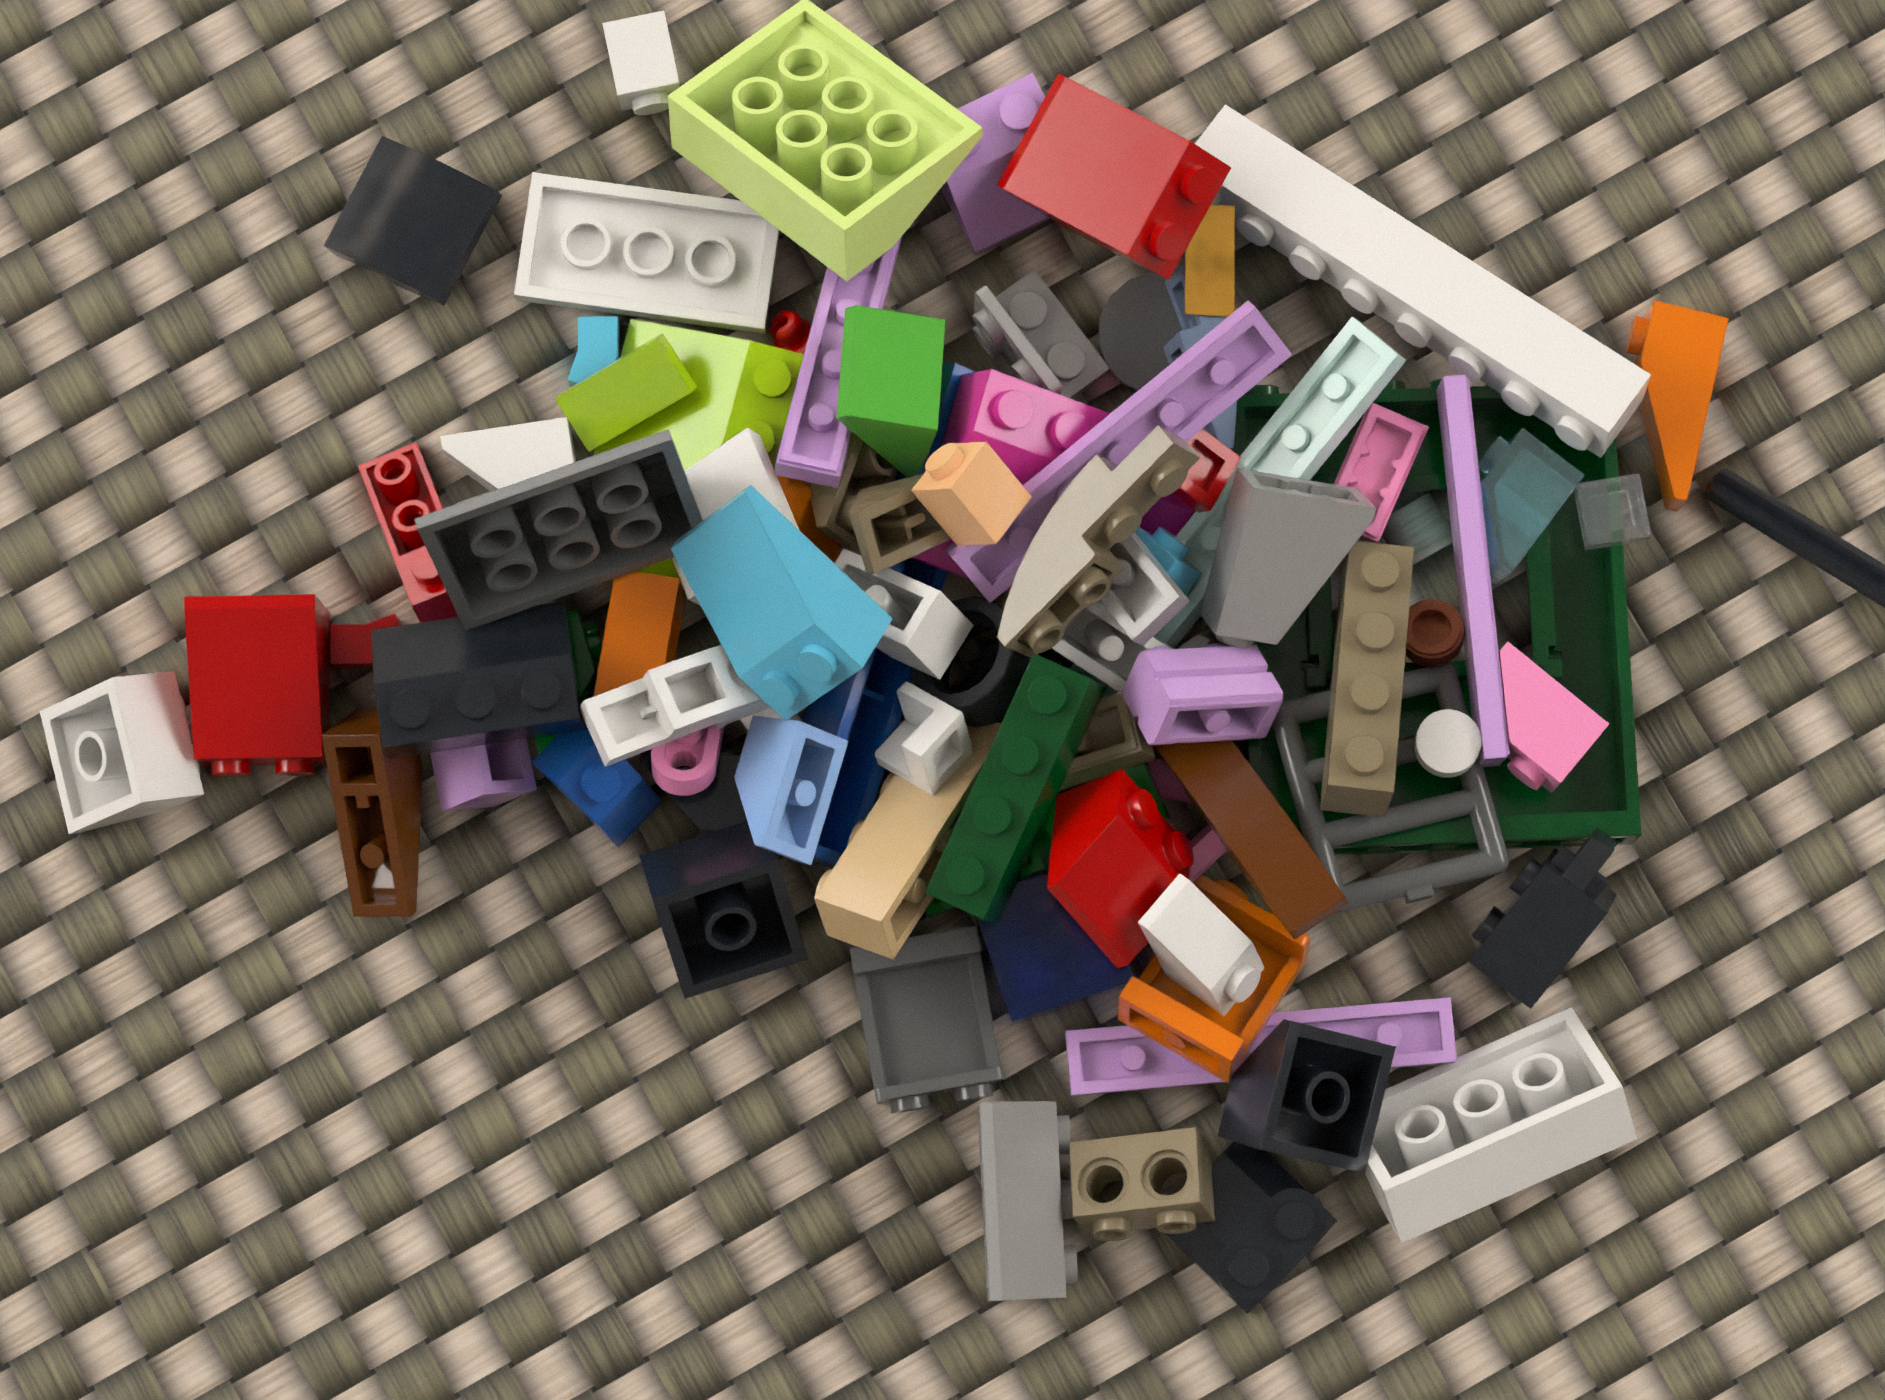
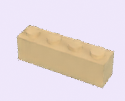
M995 722L978 727L967 726L974 752L933 796L894 773L887 776L881 787L879 799L864 821H859L854 826L849 836L847 848L834 868L827 870L818 882L814 900L827 936L894 960L933 899V896L926 894L925 891L1001 723Z

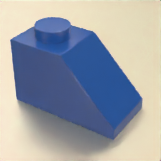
M583 722L584 730L559 733L531 763L619 848L663 801L625 759L605 767L586 723Z

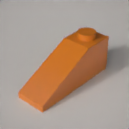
M1655 300L1644 317L1634 316L1627 339L1626 353L1635 354L1634 364L1651 374L1643 401L1639 407L1665 509L1678 511L1688 499L1729 318Z

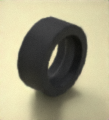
M970 596L951 601L973 624L972 629L956 655L966 642L979 633L994 629L997 632L999 631L1004 608L994 600L989 603L986 598ZM999 640V652L996 660L984 679L968 691L955 694L949 689L950 670L955 656L940 680L910 666V677L914 686L961 711L967 726L978 727L995 723L1005 717L1031 658L1005 647Z

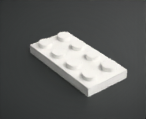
M532 172L514 297L518 301L765 334L780 230L741 200Z

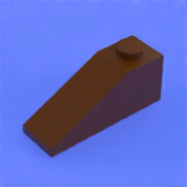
M378 709L354 710L322 735L353 917H411L417 910L423 777L421 756L413 755L390 759L383 749Z

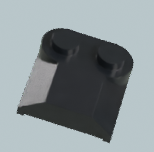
M1233 1141L1212 1163L1215 1221L1196 1223V1228L1190 1232L1164 1234L1229 1298L1248 1314L1313 1249L1337 1220L1323 1207L1316 1196L1299 1184L1265 1150Z

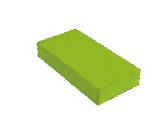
M662 333L561 392L555 400L588 452L692 393L697 386Z

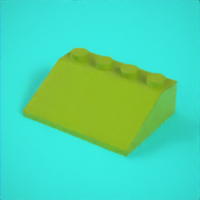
M631 319L620 358L663 333L697 387L692 393L597 447L594 455L669 429L686 471L748 427L760 434L775 470L804 354L751 340ZM672 558L636 570L637 572L680 578Z

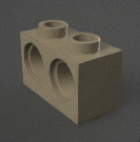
M1196 1127L1069 1142L1072 1214L1076 1222L1089 1236L1093 1235L1095 1239L1102 1241H1120L1130 1238L1133 1235V1230L1157 1228L1162 1233L1180 1234L1194 1230L1196 1223L1215 1221L1211 1146ZM1177 1173L1187 1174L1186 1183L1180 1191L1172 1195H1161L1162 1186L1170 1176ZM1113 1181H1123V1189L1117 1198L1107 1203L1098 1202L1099 1194L1104 1186Z

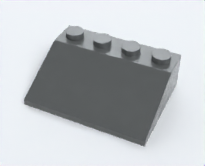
M669 429L414 519L417 530L465 631L673 558L675 556L671 547L676 540L703 521Z

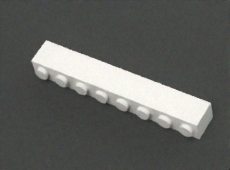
M1224 105L1195 144L1232 167L1215 196L1212 205L1235 206V224L1239 232L1246 239L1258 246H1271L1288 257L1291 265L1303 276L1312 280L1321 278L1341 291L1343 298L1353 308L1366 314L1374 312L1394 325L1400 337L1411 345L1420 348L1427 346L1446 358L1449 366L1458 375L1466 374V378H1469V381L1477 382L1480 380L1501 394L1503 401L1517 413L1525 416L1535 415L1552 426L1557 436L1570 447L1581 451L1588 449L1601 458L1643 401L1651 374L1229 106Z

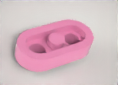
M716 724L653 748L651 750L652 776L657 785L664 791L679 796L693 795L705 790L712 783L716 775L725 725L717 728ZM679 766H689L692 769L678 770L676 768Z

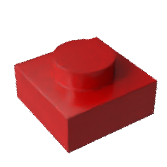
M1201 429L1187 441L1200 456V459L1188 470L1184 483L1173 492L1174 495L1198 513L1211 511L1241 459L1239 455L1207 431Z

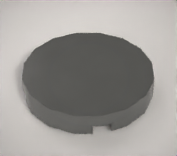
M1153 272L1130 279L1110 296L1099 318L1097 346L1100 355L1110 368V375L1133 393H1136L1169 366L1163 347L1179 331H1182L1164 282L1166 279Z

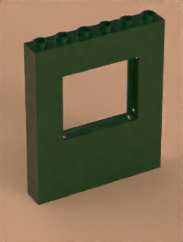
M1442 379L1432 381L1430 383L1431 388L1406 389L1405 382L1390 380L1373 401V403L1429 427L1401 492L1447 490L1436 389ZM1255 385L1237 400L1233 452L1239 456L1242 455L1290 393H1279V387L1274 385ZM1489 386L1470 387L1481 489L1522 487L1532 658L1529 659L1536 665L1542 666L1541 669L1609 723L1602 734L1552 793L1542 785L1538 790H1534L1521 782L1508 769L1507 765L1511 761L1508 757L1500 766L1483 767L1506 849L1562 847V845L1565 847L1582 846L1597 827L1617 841V845H1631L1642 834L1616 438L1601 458L1588 449L1584 451L1574 449L1557 436L1552 426L1535 415L1525 416L1511 409L1496 390ZM1364 414L1311 478V481L1334 484ZM1330 577L1277 645L1255 641L1254 645H1257L1268 665L1267 672L1273 673L1283 691V701L1331 690L1332 677H1326V674H1332L1334 657ZM1465 660L1451 661L1447 664L1453 666L1457 672L1468 715L1471 718ZM1405 662L1404 672L1425 667L1414 662ZM1435 692L1402 699L1398 739L1416 735L1424 719L1440 710ZM1328 717L1299 724L1309 760L1325 757ZM1271 725L1266 738L1243 740L1244 757L1302 835L1273 725ZM1419 761L1396 766L1394 794L1389 807L1462 790L1459 775L1449 778L1433 775L1424 769ZM1321 784V785H1316L1317 792H1318L1319 799H1320V803H1321L1322 784ZM1323 810L1326 822L1359 815ZM1470 815L1333 847L1335 855L1470 851L1479 850Z

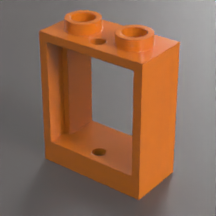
M633 571L613 579L594 696L644 677L648 670L675 661L686 600L680 578Z

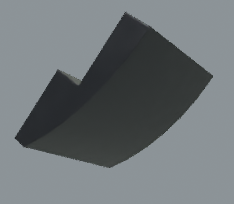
M382 136L327 238L324 247L340 258L385 276L398 287L444 306L502 195L497 190L436 159Z

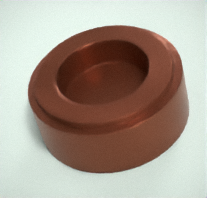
M1436 599L1422 600L1409 607L1406 657L1424 667L1451 662L1461 651L1464 641V624L1459 612L1452 605Z

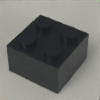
M748 821L639 855L685 999L808 960L776 853L754 845Z

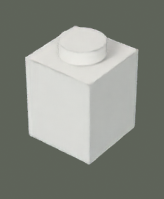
M659 11L602 23L621 111L633 109L636 115H650L669 109L668 95L678 89L680 83L665 12Z

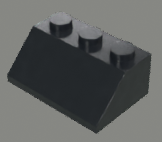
M564 601L537 605L465 631L459 617L371 630L374 688L382 744L390 759L584 730L582 715L579 710L580 701Z

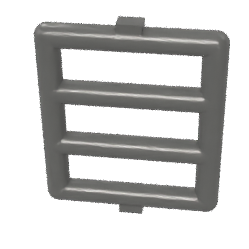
M1442 664L1404 672L1402 699L1435 692L1440 710L1452 709L1468 715L1457 672L1453 666ZM1331 690L1282 702L1272 725L1301 832L1348 901L1347 905L1335 913L1401 897L1405 898L1406 904L1433 897L1434 889L1500 874L1507 869L1509 857L1484 768L1479 762V755L1472 767L1459 775L1462 790L1388 807L1385 817L1355 815L1326 822L1323 810H1320V799L1316 785L1322 784L1325 757L1314 760L1308 759L1299 724L1328 717ZM1416 735L1398 739L1396 766L1418 761L1414 750ZM1470 815L1480 852L1343 885L1333 847Z

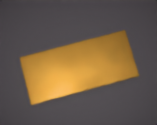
M1211 204L1185 250V314L1228 317L1235 311V206Z

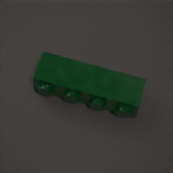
M1033 653L925 891L926 894L983 920L999 925L1104 694L1105 687L1091 678Z

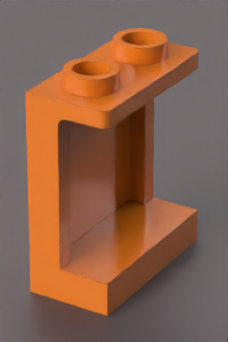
M1200 875L1194 882V885L1253 942L1265 967L1261 972L1256 989L1246 1000L1240 1003L1236 1002L1226 1015L1222 1016L1166 976L1154 954L1139 979L1132 975L1119 995L1117 1020L1229 1084L1233 1072L1241 1065L1305 965L1311 938L1304 933L1294 940L1273 912L1269 913L1249 902L1248 896L1239 887L1226 880L1218 879L1214 882Z

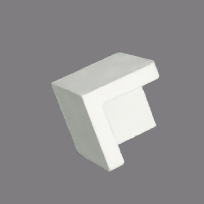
M905 681L897 690L905 721L875 751V757L878 765L933 796L971 756L974 750L963 713Z

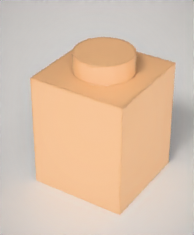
M987 441L948 443L940 447L928 458L925 464L926 472L911 490L957 546L997 544L1032 498Z

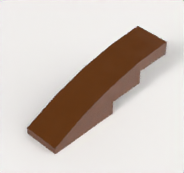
M1232 740L1152 745L1159 757L1180 782L1188 799L1219 837L1228 855L1294 940L1348 904L1345 895Z

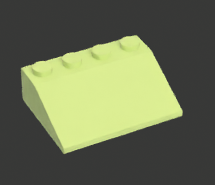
M801 0L668 95L672 148L846 282L893 248L983 137V128L809 0Z

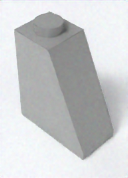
M1237 468L1200 615L1214 632L1216 638L1224 644L1246 649L1252 647L1255 641L1277 645L1371 524L1376 507L1358 488Z

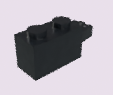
M1597 827L1576 854L1562 845L1559 850L1554 848L1542 864L1531 858L1509 886V889L1516 893L1517 896L1508 908L1502 912L1496 906H1493L1472 933L1471 937L1477 940L1479 945L1469 962L1531 1009L1609 912L1617 894L1606 887L1610 880L1598 871L1611 856L1618 842Z

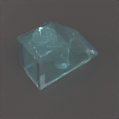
M1524 428L1513 436L1509 442L1498 436L1478 462L1479 469L1485 473L1480 479L1490 577L1491 582L1495 585L1500 584L1511 575L1584 477L1582 472Z

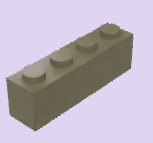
M1357 541L1344 558L1341 568L1320 810L1385 817L1394 794L1414 547Z

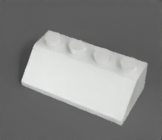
M1571 1007L1459 1056L1455 1063L1441 1064L1387 1088L1365 1174L1389 1223L1400 1242L1404 1243L1636 1140L1637 1136L1623 1086Z

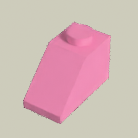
M1507 642L1499 651L1510 751L1508 758L1511 760L1507 767L1515 777L1528 787L1538 790L1542 785L1552 793L1602 734L1609 723L1511 643Z

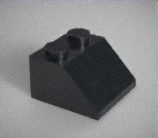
M1283 1019L1233 1072L1218 1137L1260 1150L1365 1173L1396 1046Z

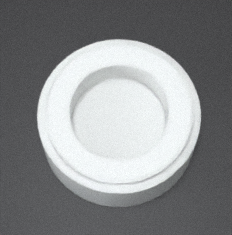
M1452 709L1439 710L1426 717L1419 726L1414 741L1415 754L1422 767L1433 775L1447 778L1461 775L1469 770L1476 761L1481 749V735L1476 723L1468 715Z

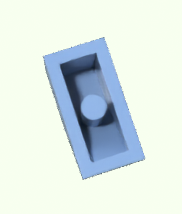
M761 716L752 717L734 778L754 845L799 863L812 865L848 745L847 740L801 721H785L784 719Z

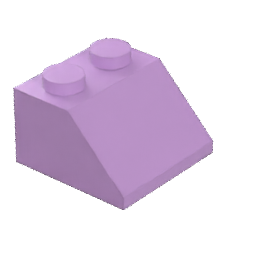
M1033 72L958 108L960 112L983 128V137L941 187V190L974 255L1050 219L996 186L1045 98Z

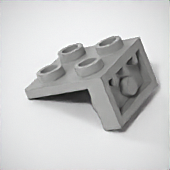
M1035 269L996 297L986 285L975 292L974 314L972 318L976 325L971 328L972 333L992 359H995L1000 354L1002 355L1014 374L1012 377L1074 399L1109 374L1110 368L1106 365V362Z

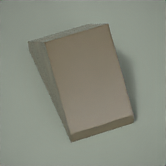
M923 474L859 490L849 510V515L867 574L881 572L951 539L911 491Z

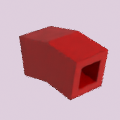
M392 614L366 624H330V665L334 669H373L371 630L402 626L398 616Z

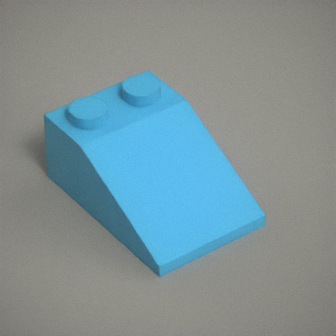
M749 485L676 540L671 547L679 566L738 677L785 721L861 670L893 619L752 485Z

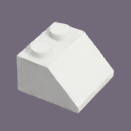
M175 671L112 677L40 711L69 834L81 833L167 811L204 795L200 779V765L194 760L193 745L185 716V703L179 692Z

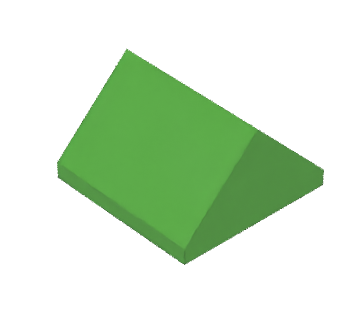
M859 305L845 308L836 419L906 477H913L921 472L938 431L945 319Z

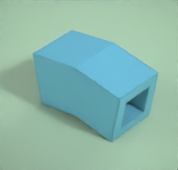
M618 316L578 317V351L568 377L570 387L620 358V324Z

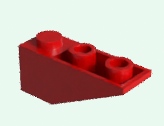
M417 442L359 465V471L419 622L458 617L414 520L415 518L444 509Z

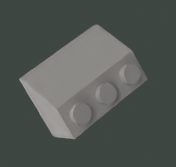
M1056 1101L979 1102L977 1109L987 1302L1066 1298V1285L1078 1284L1076 1245H1064L1062 1219H1074L1072 1214L1071 1180H1060L1059 1154H1070L1069 1142H1071L1069 1115L1057 1116Z

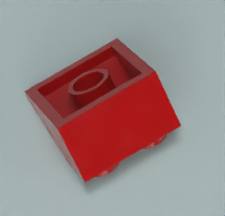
M1123 769L1056 796L1047 889L1116 968L1119 969L1129 965L1148 943L1138 921L1179 873L1189 879L1190 867L1194 863L1193 850L1184 833L1180 830H1174L1158 811L1151 794L1145 789H1139Z

